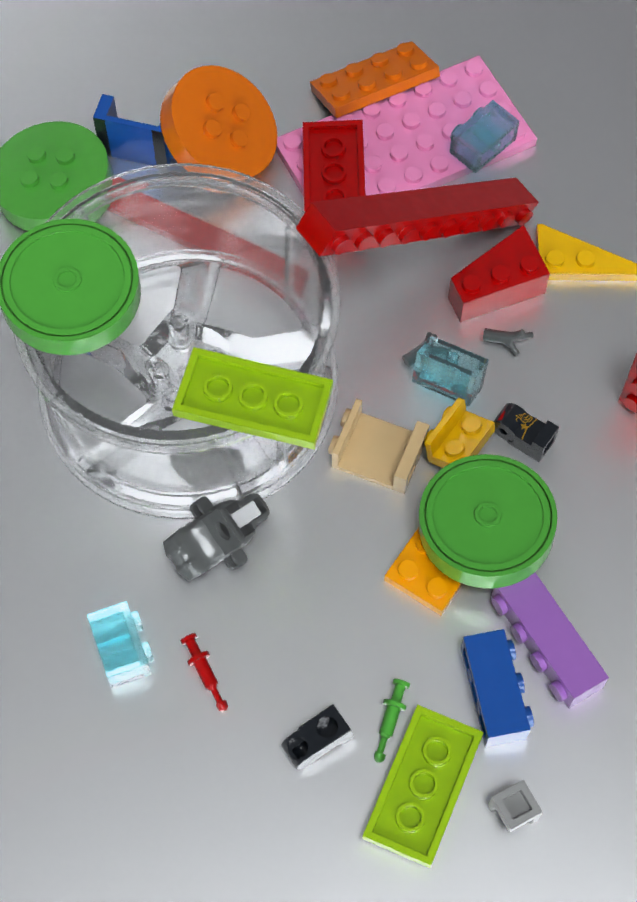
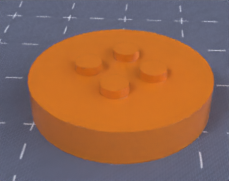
M208 65L197 67L177 81L164 97L160 111V123L165 143L177 163L195 179L219 188L238 187L262 172L272 161L277 147V127L274 115L262 93L241 74L221 66Z

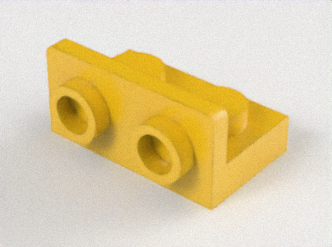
M458 397L452 406L445 409L442 419L435 429H431L425 437L424 446L426 447L428 462L444 468L461 458L478 455L495 432V423L466 411L465 400Z

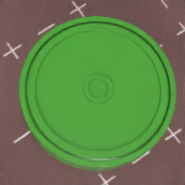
M63 121L37 124L20 131L0 148V211L9 222L23 230L28 231L43 223L60 219L89 220L102 208L110 195L113 185V170L102 141L92 131L81 125Z
M60 219L43 223L17 238L6 250L0 261V307L5 321L19 339L37 350L56 355H77L97 350L119 337L130 325L138 310L141 284L134 254L118 234L99 223L82 219Z
M491 454L464 457L442 468L430 480L423 492L419 508V534L422 546L431 562L442 573L459 583L477 588H501L516 584L535 573L545 562L552 549L557 527V508L554 497L544 480L535 471L519 461Z

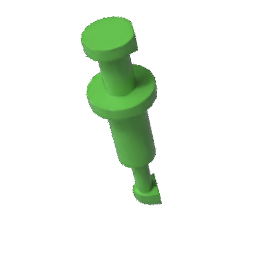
M393 679L392 684L395 685L392 698L384 699L383 705L387 706L379 730L381 740L378 750L374 754V759L377 763H382L385 760L386 755L383 752L387 739L393 736L400 711H405L407 707L401 701L404 691L409 689L410 683L401 679Z

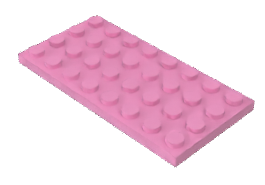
M480 56L440 71V77L339 118L331 115L316 121L363 120L366 195L439 187L534 147L537 142V137ZM303 127L277 137L276 152L304 196Z

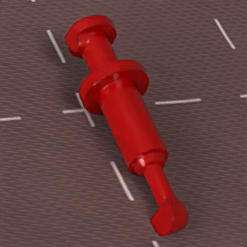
M196 633L185 636L180 641L182 645L187 646L192 656L187 661L188 665L195 666L205 689L211 690L217 702V709L221 712L226 711L228 703L226 700H222L216 688L218 681L207 661V658L210 657L209 652L200 651L196 642L198 638Z

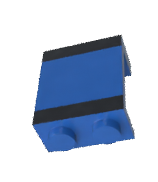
M102 94L94 113L93 121L96 135L102 141L109 157L168 169L174 157L165 143L161 123L159 126L118 118L114 96Z

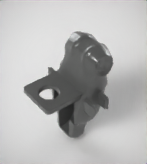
M256 493L249 494L241 501L226 500L214 506L208 497H201L190 505V511L195 519L188 522L184 527L179 528L163 541L166 556L174 563L177 573L189 582L209 571L212 567L217 566L221 561H224L230 570L242 566L248 560L242 548L253 538L256 526L265 521L270 514L266 502Z

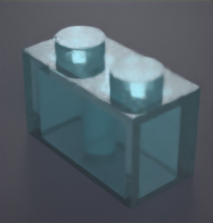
M492 100L484 108L479 107L466 123L459 124L454 128L450 135L449 153L474 173H477L516 140L519 120Z
M431 335L417 352L412 382L455 401L458 397L465 400V404L470 406L483 387L489 359Z
M127 601L87 615L111 688L151 675L148 663L153 662L154 658L148 641L141 643L137 633L144 630L137 610L130 612Z

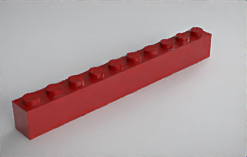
M515 177L311 202L296 229L318 256L322 257L353 251H364L372 248H384L416 241H427L441 237L447 238L460 234L466 235L479 231L485 232L487 230L503 229L517 225L522 226L532 218V211L539 202Z

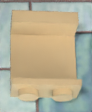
M356 398L352 409L346 408L340 423L343 429L340 436L334 435L330 443L328 453L332 454V467L405 494L425 447L424 440L429 432L430 425L417 420L414 430L411 431L362 413V400Z

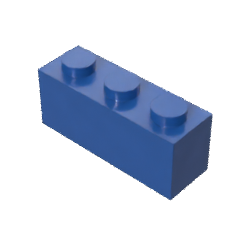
M504 629L464 636L460 649L480 729L484 732L482 737L485 748L526 740L530 733V728L534 727V719L530 706H524L521 694L525 693V685L522 674L515 672L513 660H516V651L512 639L507 640Z

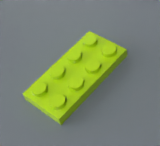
M193 347L172 407L173 416L315 450L333 390V380Z
M417 704L362 839L431 868L484 732Z

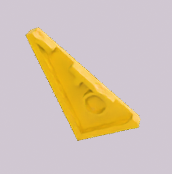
M537 224L536 246L550 272L549 280L637 281V263L546 225Z

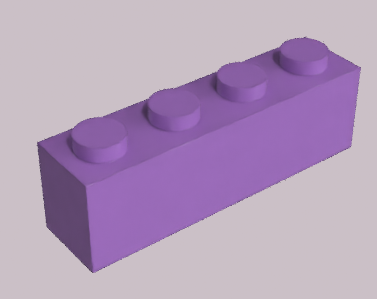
M536 573L516 584L493 588L491 595L493 607L499 615L506 616L511 624L510 630L518 643H524L530 651V660L538 672L545 673L551 682L549 684L550 689L559 702L564 701L570 709L604 688L609 679L608 675Z

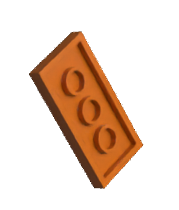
M411 41L401 43L396 48L386 52L376 53L372 57L358 63H351L333 73L324 74L320 78L310 81L311 92L335 118H339L440 77L439 66Z

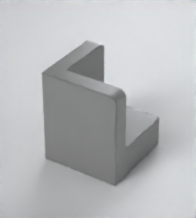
M524 780L492 796L488 804L491 812L495 810L498 812L508 832L528 822L533 824L538 821L543 813Z

